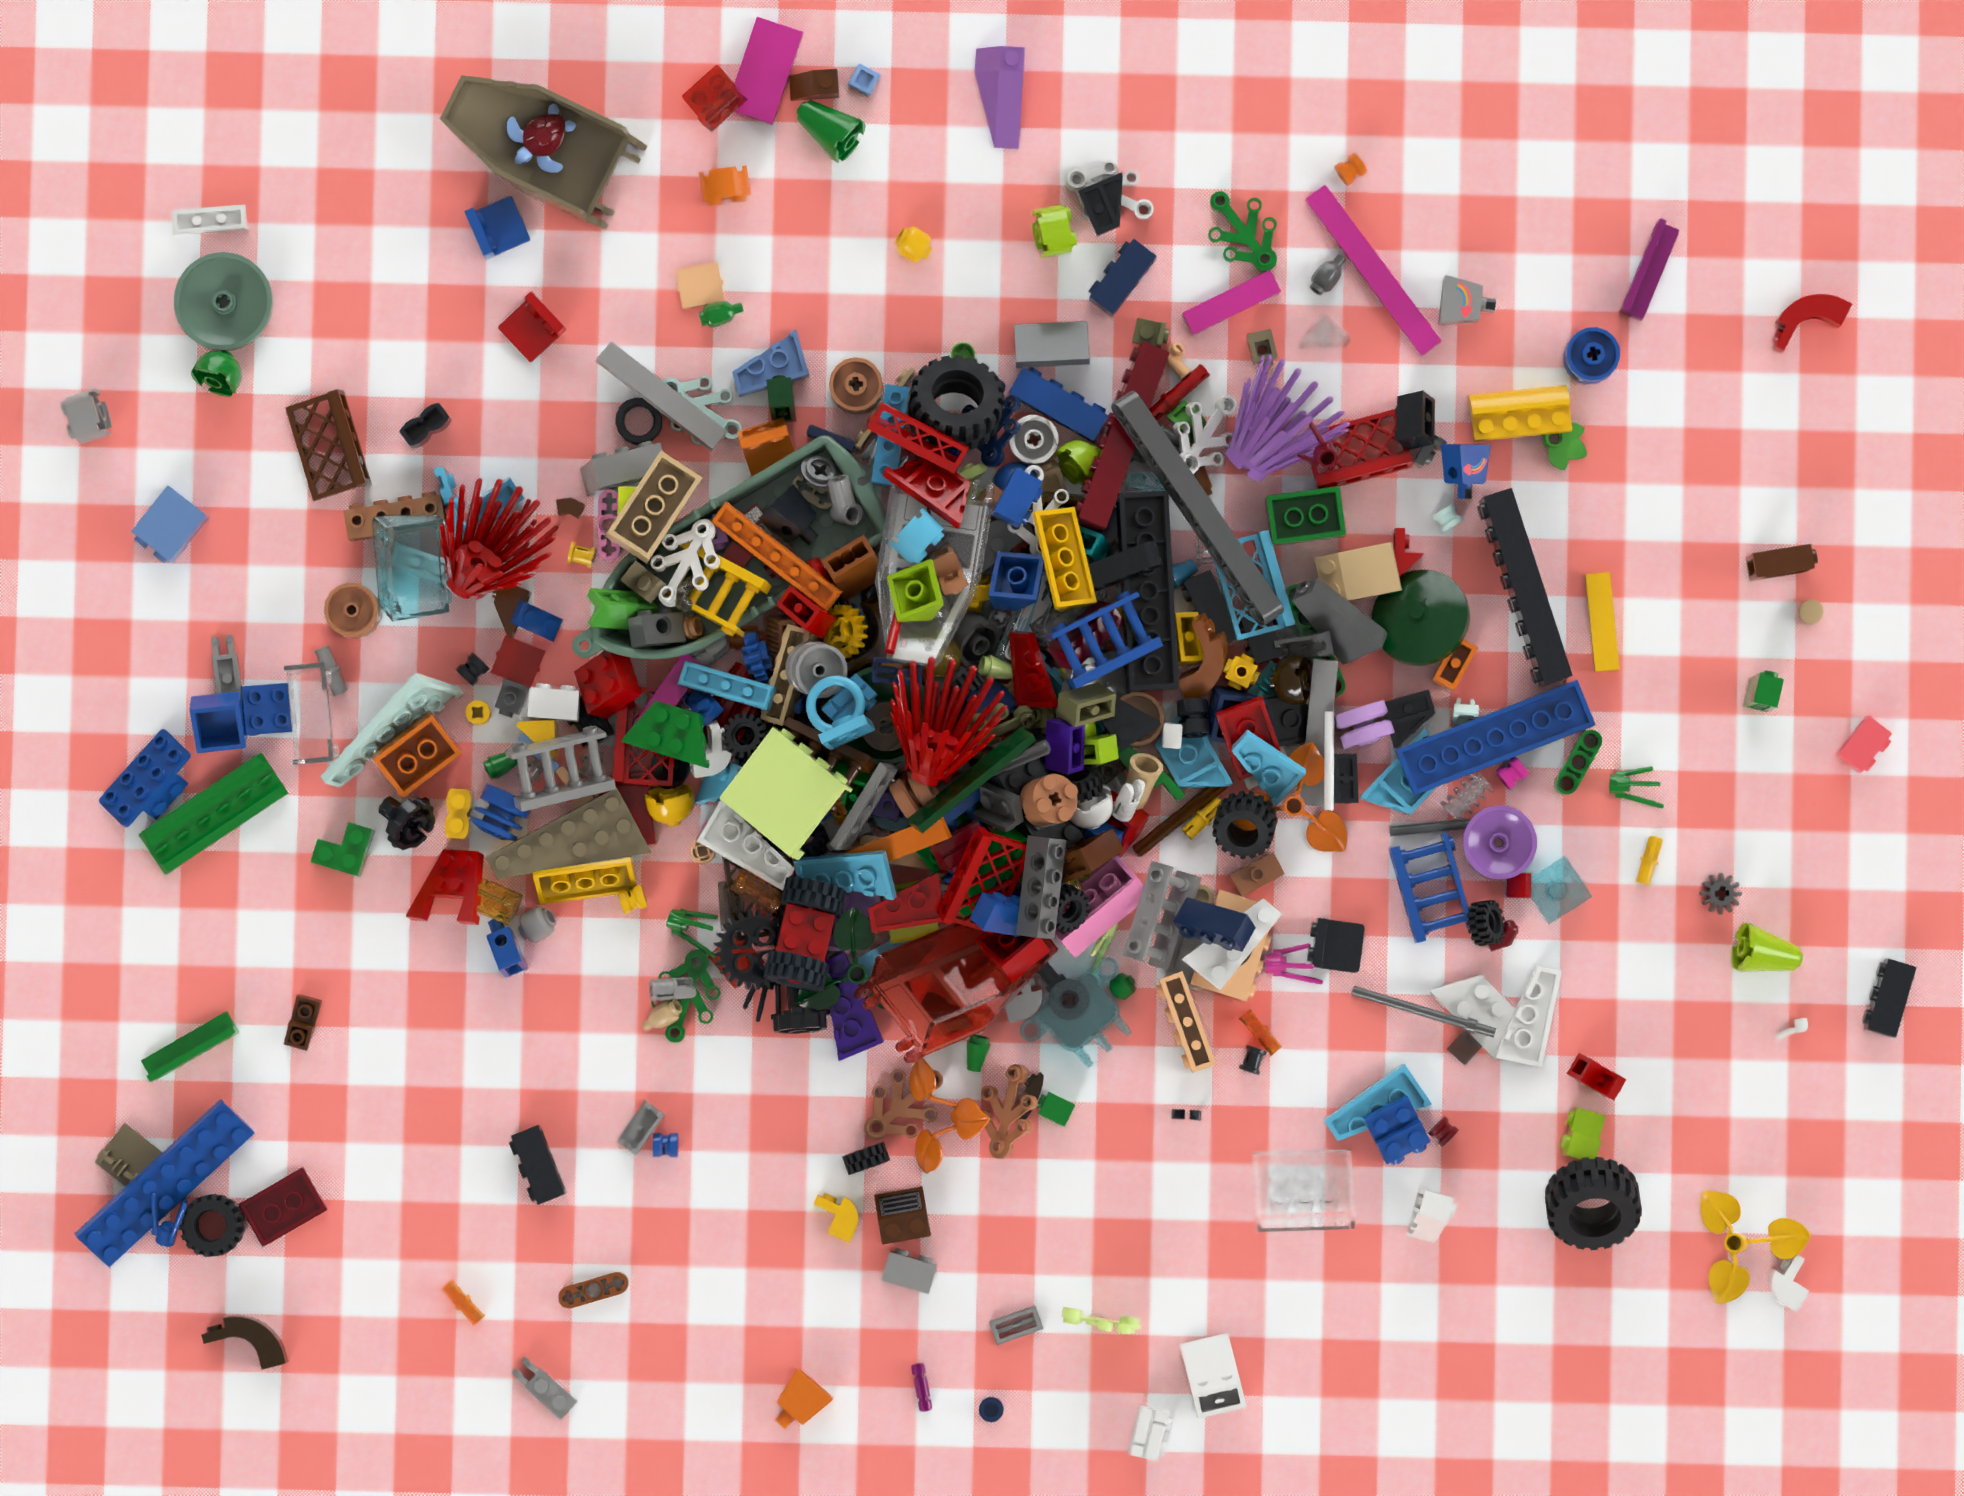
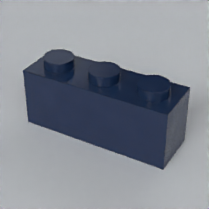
M1135 239L1131 243L1126 241L1118 251L1121 256L1115 263L1111 261L1103 271L1106 276L1101 282L1096 280L1088 291L1091 293L1089 301L1111 317L1115 315L1157 259L1154 253Z
M1186 897L1173 920L1179 930V934L1187 939H1192V937L1200 939L1208 945L1212 943L1217 944L1229 951L1234 949L1243 952L1256 928L1245 913Z

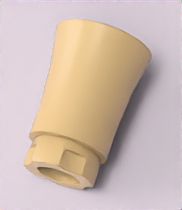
M1138 753L1130 758L1129 772L1126 783L1131 785L1138 779L1143 780L1145 783V790L1136 808L1137 810L1145 806L1157 779L1163 771L1162 763L1156 757L1145 753Z

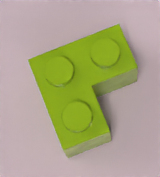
M1095 722L1085 724L1084 764H1103L1119 759L1116 734H1096Z
M1575 1107L1574 1111L1570 1110L1566 1120V1125H1569L1567 1135L1563 1134L1559 1143V1148L1562 1149L1561 1154L1582 1160L1584 1157L1595 1159L1602 1142L1599 1138L1606 1116Z

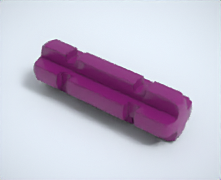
M916 1363L911 1366L912 1374L915 1375L913 1380L917 1399L919 1398L918 1407L920 1412L932 1410L931 1399H929L930 1393L927 1376L924 1375L926 1373L924 1363Z

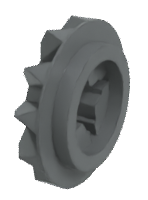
M810 455L803 460L800 467L801 478L806 479L807 485H815L816 489L819 487L827 489L829 479L839 476V468L836 463L824 455ZM825 469L823 475H815V471L819 472Z

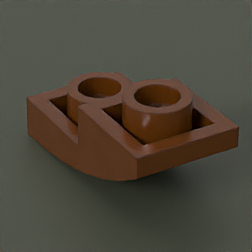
M301 994L296 996L283 1045L305 1051L308 1050L322 1000Z

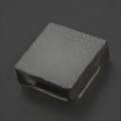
M1463 1030L1446 1050L1466 1065L1481 1049L1482 1045Z

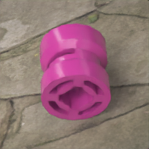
M1517 757L1511 758L1508 761V766H1501L1495 771L1499 779L1509 790L1516 786L1518 779L1524 780L1529 776L1528 771Z

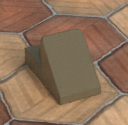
M636 560L620 579L622 583L650 604L660 593L661 588L666 585Z

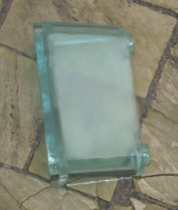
M385 515L373 517L372 519L378 599L382 611L392 622L449 612L452 595L450 590L446 589L442 584L439 540L442 539L440 522L444 525L445 534L447 533L445 520L439 515Z

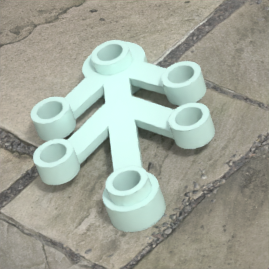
M703 375L699 379L682 383L675 378L663 380L667 385L674 386L676 392L727 431L725 435L727 439L735 440L738 438L737 432L733 435L728 433L730 426H735L737 431L742 430V426L737 420L730 419L727 421L705 407V405L720 402L722 404H729L733 399L732 392L729 389H722L718 393L692 398L684 392L699 388L703 391H708L712 387V380L709 376ZM708 379L709 386L702 387L700 385L701 380ZM724 392L730 394V398L727 401L721 399V394ZM671 421L670 424L674 431L680 432L683 430L681 428H675L673 426L674 422ZM691 436V440L694 444L702 445L701 443L695 441L694 438Z

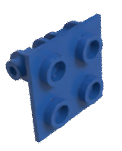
M289 683L241 686L245 735L256 736L259 734L293 732Z

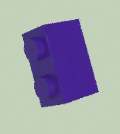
M1060 717L1046 721V741L1049 743L1051 751L1044 756L1045 769L1064 774L1084 770L1085 725L1074 727Z

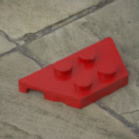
M924 458L918 461L905 462L903 467L892 470L891 467H888L884 470V478L955 528H960L971 484L970 481L957 472L953 474Z

